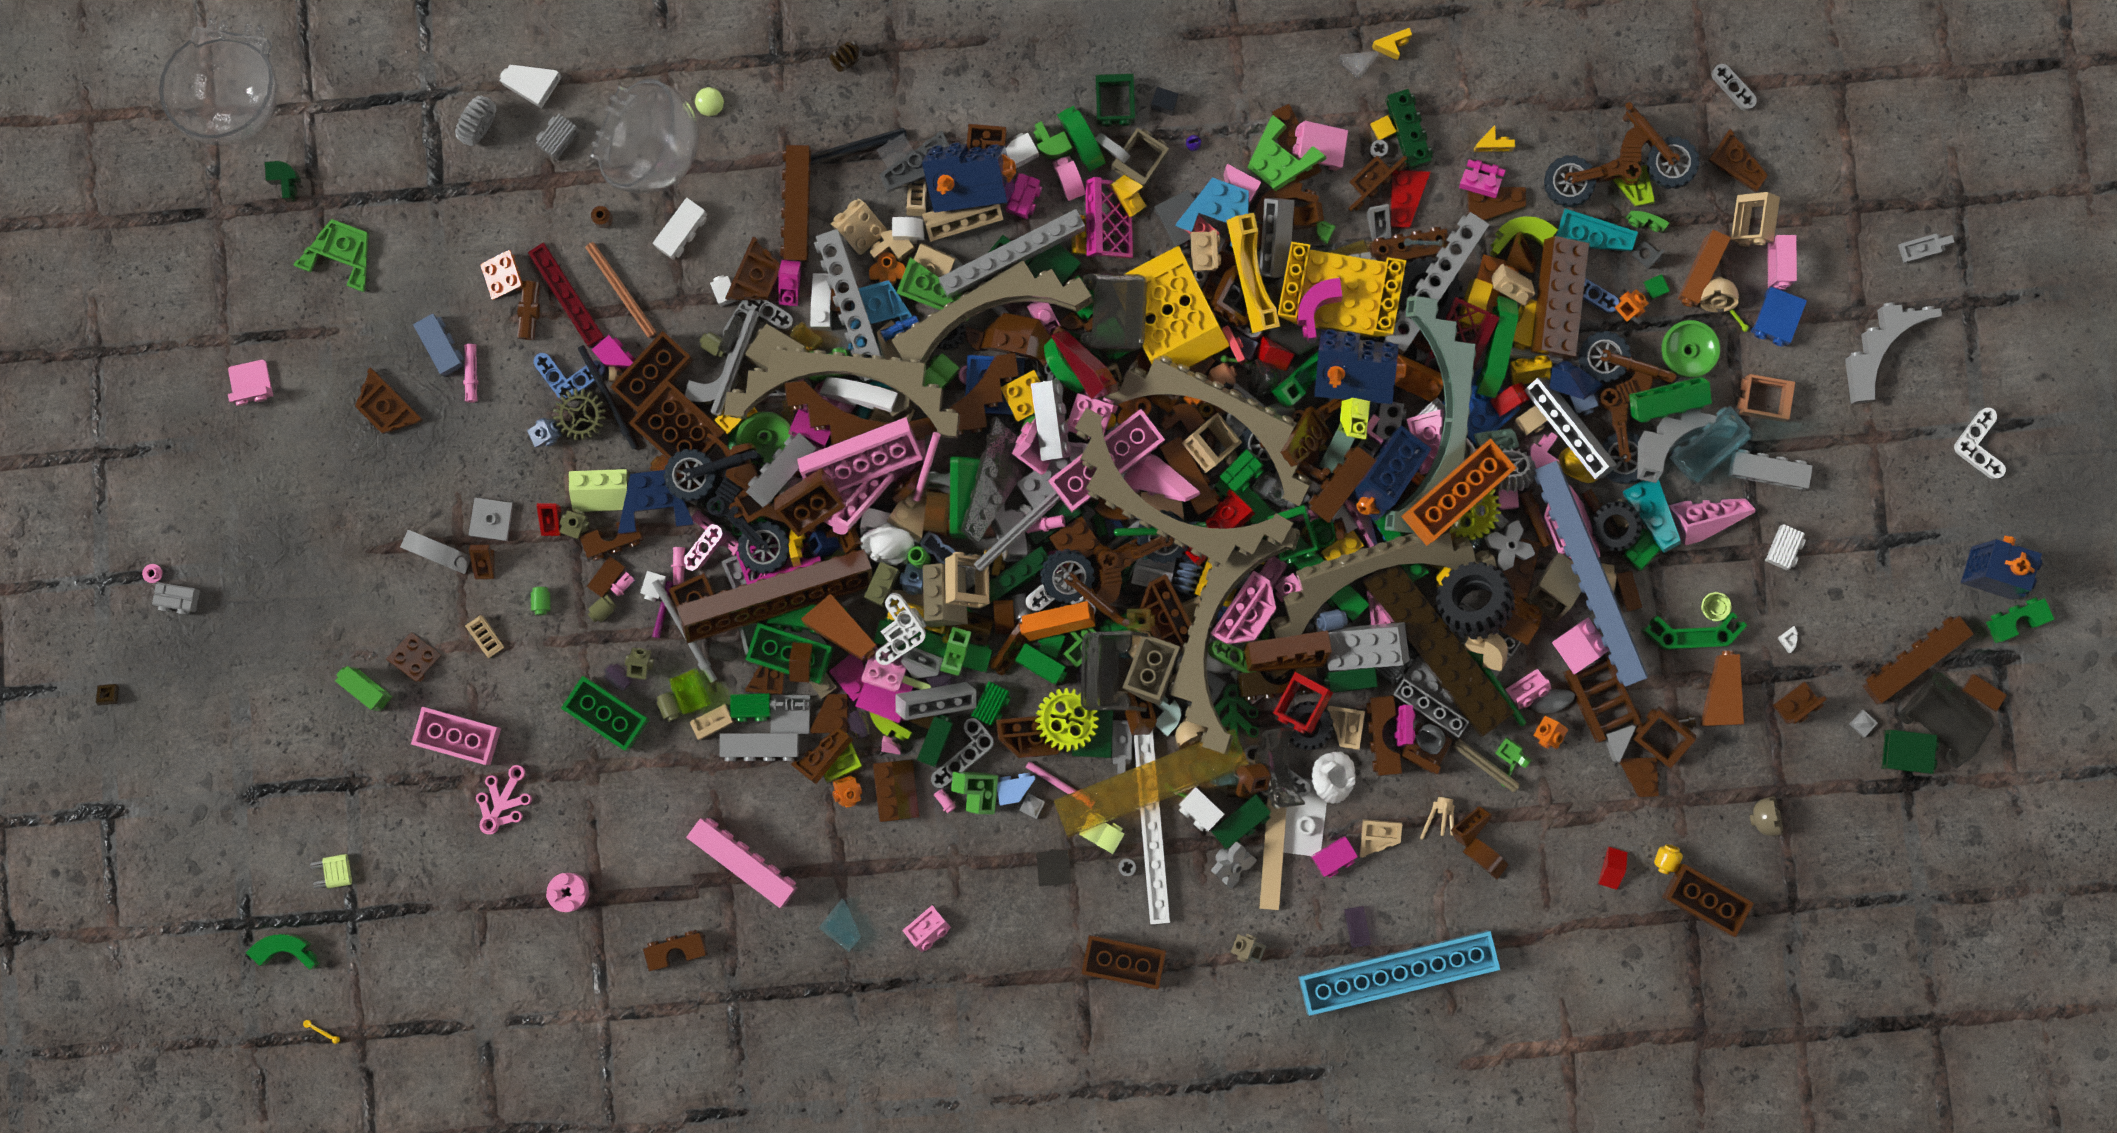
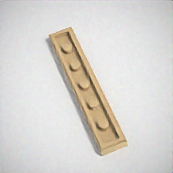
M1268 792L1267 805L1272 812L1269 814L1271 818L1266 822L1259 909L1279 910L1288 793Z

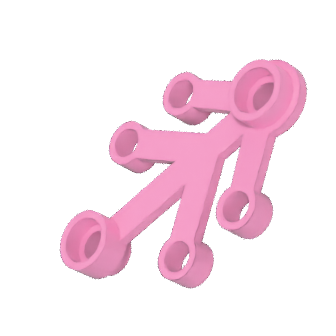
M514 765L509 769L510 779L501 796L497 788V777L490 775L485 779V783L490 790L494 809L490 813L487 805L489 797L486 793L477 794L476 801L479 803L483 815L480 821V829L483 833L494 834L498 831L500 825L520 822L523 815L520 811H513L508 816L498 818L502 810L519 805H529L532 802V797L529 794H522L518 798L508 800L517 782L525 777V769L522 766ZM517 769L521 771V775L519 777L515 776V771ZM490 778L495 780L493 785H490L488 782ZM481 795L485 796L484 802H481L479 800V797ZM524 796L529 798L527 803L522 801ZM515 813L519 814L518 820H514L513 815ZM489 821L493 823L492 828L487 827Z

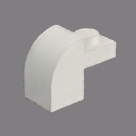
M892 217L893 240H909L911 244H917V240H924V220L912 217Z

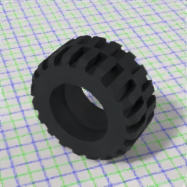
M1426 257L1424 260L1418 258L1405 265L1397 314L1400 310L1404 312L1407 307L1404 303L1408 298L1410 286L1421 278L1426 279L1428 276L1426 270L1431 263L1436 264L1438 259L1434 261L1432 257ZM1440 264L1444 271L1450 270L1449 264ZM1458 273L1443 294V303L1438 309L1436 319L1445 320L1455 297L1462 300L1464 298V292L1462 291L1463 283L1458 280ZM1430 279L1439 285V281L1437 279ZM1458 303L1455 309L1456 315L1462 307L1460 303Z
M1469 562V565L1466 566L1464 564L1459 565L1457 570L1452 569L1448 572L1449 576H1445L1442 579L1443 585L1438 587V595L1436 596L1438 610L1447 627L1454 634H1459L1462 638L1469 636L1473 640H1477V637H1482V639L1488 638L1489 634L1495 635L1498 633L1500 627L1503 629L1507 625L1506 620H1511L1513 615L1511 611L1515 609L1514 593L1504 573L1501 570H1497L1496 566L1492 564L1487 566L1485 562H1479V564ZM1475 590L1492 592L1491 600L1482 609L1472 612L1459 609L1460 602L1468 593Z

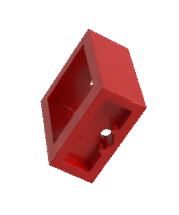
M1295 672L1273 713L1279 716L1278 721L1286 725L1289 722L1294 724L1293 729L1302 734L1305 731L1312 733L1333 692ZM1301 684L1322 695L1306 725L1285 714Z

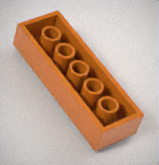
M1490 438L1401 517L1427 546L1513 472L1516 467Z

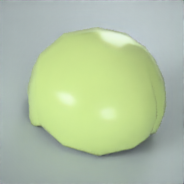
M706 87L696 94L695 106L701 114L710 117L717 115L722 110L724 99L717 89Z
M1719 592L1709 593L1701 604V610L1706 618L1716 622L1725 620L1730 615L1732 608L1730 599L1725 594Z

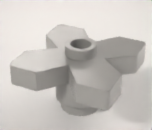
M1518 520L1506 525L1504 535L1493 532L1484 537L1488 548L1495 549L1498 554L1496 564L1501 571L1513 567L1515 557L1526 560L1535 555L1531 544L1519 541L1523 528Z
M1236 841L1230 849L1223 848L1216 854L1217 863L1211 871L1232 889L1238 883L1241 871L1250 869L1257 860Z

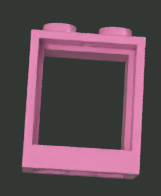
M1776 235L1774 242L1767 243L1768 288L1774 287L1785 291L1786 288L1797 281L1796 235Z

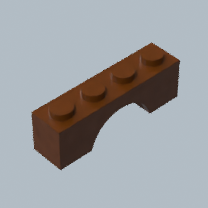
M1394 696L1369 698V702L1366 703V712L1370 714L1371 722H1368L1369 734L1372 733L1373 741H1370V751L1374 753L1375 760L1372 761V770L1376 772V776L1402 774L1400 754L1387 748L1382 738V730L1385 723L1396 715Z

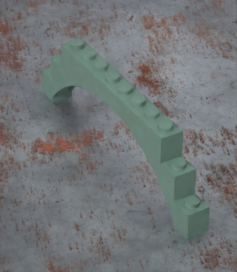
M1418 296L1408 297L1406 317L1414 321L1429 342L1441 372L1445 395V421L1442 439L1432 466L1421 484L1401 505L1393 511L1386 512L1385 531L1414 533L1401 516L1464 461L1466 454L1467 422L1470 415L1469 402L1472 396L1471 382L1474 376L1473 361L1476 356L1475 344L1455 341L1457 335L1456 322L1436 319L1438 313L1437 299Z

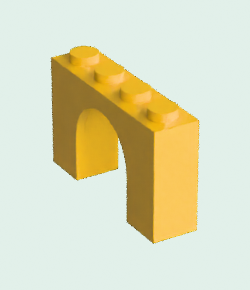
M1477 278L1470 280L1464 301L1486 310L1493 284ZM1530 299L1525 306L1521 304L1518 312V322L1512 345H1514L1513 348L1523 351L1531 348L1537 303L1533 299ZM1462 305L1458 316L1467 313L1465 305ZM1480 312L1472 314L1474 324L1482 322L1485 314ZM1469 316L1458 320L1461 329L1472 326Z

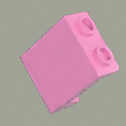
M1304 121L1296 128L1295 136L1297 140L1293 147L1292 155L1300 160L1314 146L1327 158L1325 161L1316 164L1329 166V170L1337 171L1343 167L1348 130Z

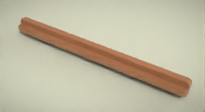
M594 242L589 243L586 246L587 251L648 338L657 334L656 330Z

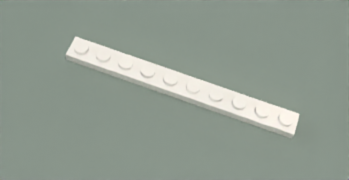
M1152 729L1150 735L1133 736L1150 924L1170 923Z

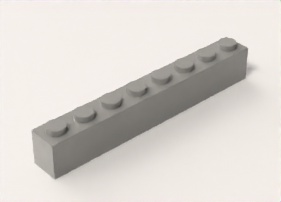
M1077 209L939 277V283L947 298L950 299L994 277L997 273L1010 269V266L1015 262L1026 261L1085 231V225Z

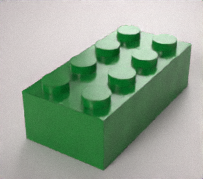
M757 624L745 659L747 662L789 675V658L793 642L813 644L810 682L822 686L834 650L831 646L763 624Z
M585 676L581 677L561 707L562 710L627 752L630 751L650 721L649 718Z

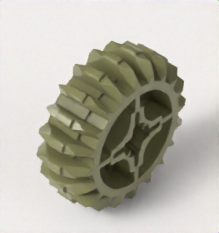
M575 388L573 391L574 395H571L570 391H566L568 398H565L563 395L560 396L563 403L556 401L555 404L560 406V409H553V412L559 413L553 419H560L556 427L561 425L564 427L560 430L561 433H564L565 430L569 431L566 437L569 438L571 433L575 434L574 440H577L578 434H581V439L585 440L586 433L591 438L593 437L592 430L596 434L599 432L596 425L603 427V424L598 421L599 419L605 420V416H600V413H604L605 409H599V406L603 405L602 401L599 403L595 402L599 398L598 395L592 399L590 397L592 391H589L588 395H584L585 389L582 388L581 394H578V390ZM573 399H584L577 408L567 405ZM589 402L595 409V419L586 412ZM584 405V412L582 414H585V417H580L574 423L576 415H574L573 411H579ZM564 410L568 411L573 417L570 426L564 420ZM580 421L592 424L584 430L575 429Z

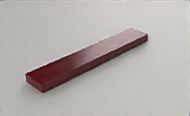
M543 242L530 250L528 254L588 348L605 338L546 244Z

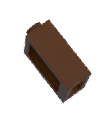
M1237 265L1227 268L1209 306L1216 315L1223 316L1228 320L1229 324L1239 327L1247 324L1249 320L1247 307L1245 306L1242 313L1239 314L1223 302L1233 281L1241 286Z
M1659 706L1656 710L1653 708L1647 714L1646 718L1648 719L1644 724L1640 723L1634 730V740L1671 769L1695 742L1696 734ZM1659 717L1684 736L1668 756L1642 737Z

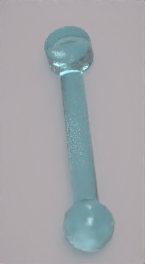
M1406 238L1404 245L1421 244L1442 247L1444 246V241L1442 239L1438 241H1413L1410 238Z

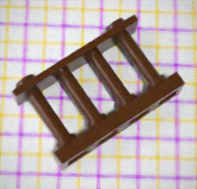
M1608 652L1602 655L1603 661L1585 668L1576 674H1573L1571 669L1563 672L1571 691L1575 694V700L1595 743L1605 740L1607 731L1631 720L1634 725H1638L1641 723L1640 719L1642 718L1638 708H1634L1623 683H1619L1616 673H1618L1615 668L1616 665L1613 666L1611 664ZM1607 667L1612 677L1611 679L1589 689L1582 688L1580 684L1582 678ZM1614 685L1616 686L1620 696L1596 707L1590 705L1588 701L1590 696ZM1624 703L1628 714L1604 725L1599 724L1596 718L1598 714Z

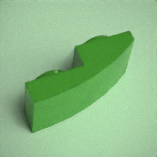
M1630 211L1626 216L1632 226L1642 228L1647 223L1649 224L1648 227L1655 232L1659 231L1662 233L1669 224V222L1656 215L1642 211Z

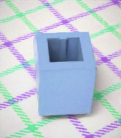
M1029 772L1018 774L1019 778L1011 780V776L999 778L1000 782L997 784V792L1000 806L1020 802L1034 782L1035 776H1030Z

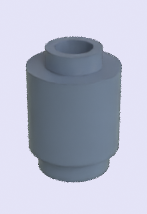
M1339 609L1320 613L1319 618H1317V625L1323 631L1341 629L1347 625L1346 613L1344 610L1340 611Z

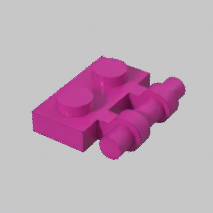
M1469 159L1467 167L1474 169L1473 171L1465 169L1459 188L1496 198L1502 183V179L1496 178V175L1504 177L1506 170L1499 168L1495 164L1491 166L1482 163L1481 160L1474 161ZM1479 171L1488 172L1490 175L1479 173Z
M1403 705L1396 708V715L1394 716V722H1396V733H1394L1396 747L1411 745L1415 740V731L1413 729L1415 712L1413 705Z

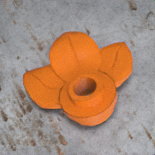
M884 252L879 255L877 263L871 266L869 277L870 280L879 279L880 282L889 280L892 286H894L896 279H902L906 267L903 263L896 261V257L892 253ZM885 258L890 259L889 265L883 263Z
M1139 397L1118 404L1122 410L1118 415L1117 422L1122 424L1139 411L1138 405L1140 403L1145 404V409L1142 411L1147 416L1151 411V402L1145 397Z

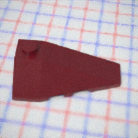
M1067 331L1055 333L1051 336L1091 400L1119 390L1117 382L1108 368Z

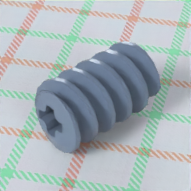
M1182 555V559L1185 562L1179 563V566L1183 570H1177L1176 572L1181 577H1174V581L1178 584H1172L1175 591L1192 596L1189 594V591H1195L1196 589L1191 585L1198 584L1194 577L1201 576L1197 570H1202L1203 567L1201 565L1197 566L1187 555Z

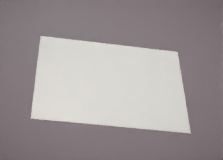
M1279 776L1281 782L1286 783L1290 777ZM1294 777L1293 782L1288 787L1291 788L1294 785L1298 789L1297 793L1305 792L1303 789L1304 784L1297 785L1294 783L1297 780ZM1304 779L1310 786L1309 793L1304 797L1294 796L1273 781L1271 792L1288 793L1283 853L1312 856L1320 851L1322 847L1327 802L1317 795L1314 784L1310 779ZM1308 816L1315 821L1316 828L1311 835L1304 836L1298 833L1296 822L1299 818Z

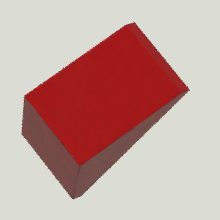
M1265 336L1262 337L1255 353L1262 363L1283 371H1288L1295 356L1293 352Z
M1522 382L1510 386L1490 400L1499 417L1530 400V397L1524 391L1526 387Z
M537 503L541 536H560L561 506L557 503Z
M1608 847L1598 881L1599 885L1618 889L1626 873L1628 852Z

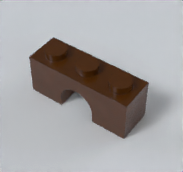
M635 517L637 532L618 534L612 541H605L599 530L579 536L587 558L598 561L605 558L604 555L610 552L613 555L622 552V548L626 546L632 548L640 545V541H643L644 537L637 518ZM620 522L616 523L618 529Z
M696 930L685 932L686 937L678 939V936L675 935L666 938L667 942L659 944V941L647 943L648 947L644 948L643 951L648 970L653 971L670 966L669 953L674 948L681 949L685 953L687 961L708 955L702 932L697 933Z

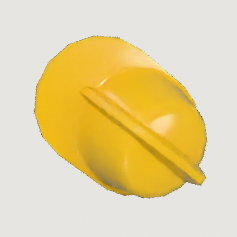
M1567 447L1560 453L1558 460L1566 475L1585 483H1592L1598 480L1594 479L1570 447Z

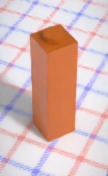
M1088 601L1024 615L1021 616L1020 631L1029 641L1094 627V608Z

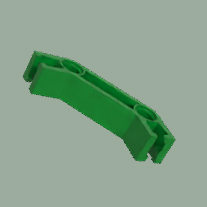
M1501 296L1497 298L1498 306H1494L1492 309V313L1500 318L1489 338L1484 364L1476 380V386H1479L1476 390L1477 394L1492 398L1496 397L1505 378L1518 322L1517 301Z
M1731 612L1717 627L1672 629L1660 617L1655 616L1649 623L1651 625L1655 623L1662 632L1657 636L1649 630L1651 628L1650 625L1644 627L1641 632L1663 650L1718 648L1731 644L1747 624L1738 621L1736 623L1738 627L1731 632L1726 626L1731 619L1736 620L1738 618L1736 614ZM1720 632L1725 634V642H1721L1718 639ZM1665 634L1671 637L1669 645L1663 641Z

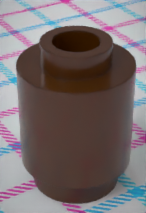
M597 206L592 210L591 219L596 226L607 228L612 224L613 216L606 207Z

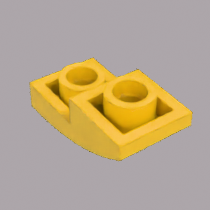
M790 530L789 553L793 567L801 565L799 558L803 556L800 548L804 547L802 540L806 538L805 534L797 537Z

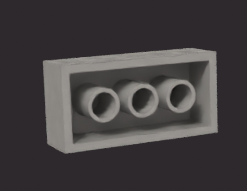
M1070 457L1052 459L1043 475L1033 471L1016 483L1033 509L1054 491L1048 480L1072 462Z
M1404 622L1343 627L1328 631L1332 653L1327 659L1329 671L1400 666L1410 661Z

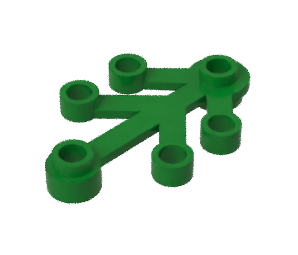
M1230 684L1224 688V698L1214 708L1219 717V712L1229 704V712L1221 720L1224 728L1230 723V735L1234 737L1227 756L1230 759L1236 760L1242 755V748L1238 745L1237 723L1247 731V735L1250 738H1255L1259 734L1258 728L1252 726L1237 712V704L1246 711L1247 716L1251 719L1258 716V709L1252 707L1243 698H1239L1238 685ZM1231 690L1236 692V696L1233 698L1229 696V691ZM1250 709H1254L1256 711L1255 716L1249 715ZM1250 729H1256L1257 733L1255 736L1250 735ZM1232 748H1236L1238 750V754L1236 756H1233L1231 754Z

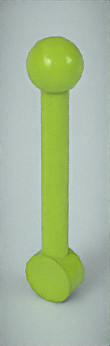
M1733 309L1729 310L1742 326V331H1749V326L1744 324Z

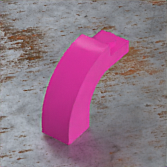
M1340 278L1328 279L1317 283L1307 291L1300 303L1297 323L1298 326H1302L1303 337L1307 338L1308 344L1316 343L1317 337L1314 322L1316 311L1325 304L1342 302Z

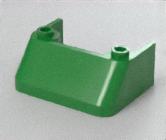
M950 457V535L952 539H983L982 532L986 533V521H982V477L986 475V463H983L982 459Z

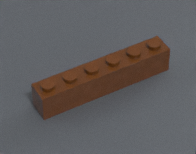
M786 145V150H783L782 155L783 162H786V169H782V181H785V188H782V200H785V207L781 208V218L784 219V226H781V238H784V245L780 247V256L784 257L783 260L808 262L811 148L809 145Z
M1960 616L1947 617L1942 621L1943 625L1938 629L1934 627L1926 633L1928 636L1925 639L1921 640L1920 638L1912 643L1911 646L1913 648L1909 651L1904 650L1896 656L1897 660L1893 663L1889 661L1881 667L1882 671L1877 675L1873 673L1865 679L1866 683L1862 686L1876 704H1882L1974 635Z

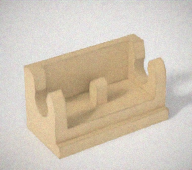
M726 704L690 721L698 740H702L735 723Z

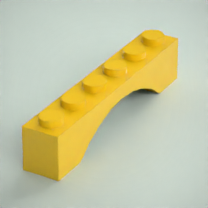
M1254 213L1230 218L1226 221L1252 333L1280 327L1276 307L1265 290L1259 271L1257 259L1258 228Z

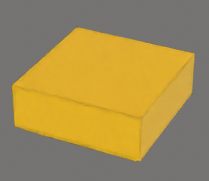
M1388 115L1370 124L1378 140H1383L1396 133Z

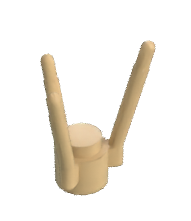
M1438 797L1437 802H1433V808L1420 839H1424L1437 809V813L1443 814L1441 836H1444L1447 815L1450 817V834L1453 836L1451 829L1454 827L1455 806L1453 805V799Z

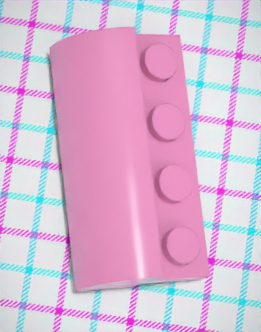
M889 472L839 491L846 507L823 522L832 526L833 532L846 534L891 484L894 475Z

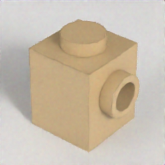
M1536 405L1515 420L1525 436L1532 431L1538 433L1545 428L1543 424L1548 421Z

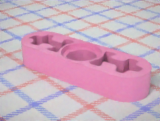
M715 524L707 528L684 558V565L688 570H699L725 539L726 529L724 526ZM714 530H719V531L717 532V534L719 535L718 537H714V535H715V531H714ZM703 542H706L709 546L706 553L701 549ZM692 558H696L694 561L696 565H692Z

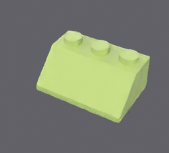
M627 469L569 471V493L572 510L576 509L582 512L623 510L630 472Z

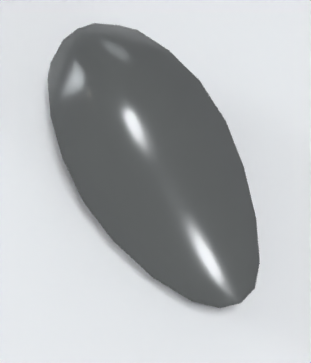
M1562 689L1550 690L1544 697L1539 696L1533 700L1531 708L1537 713H1554L1568 706L1574 700L1575 694Z

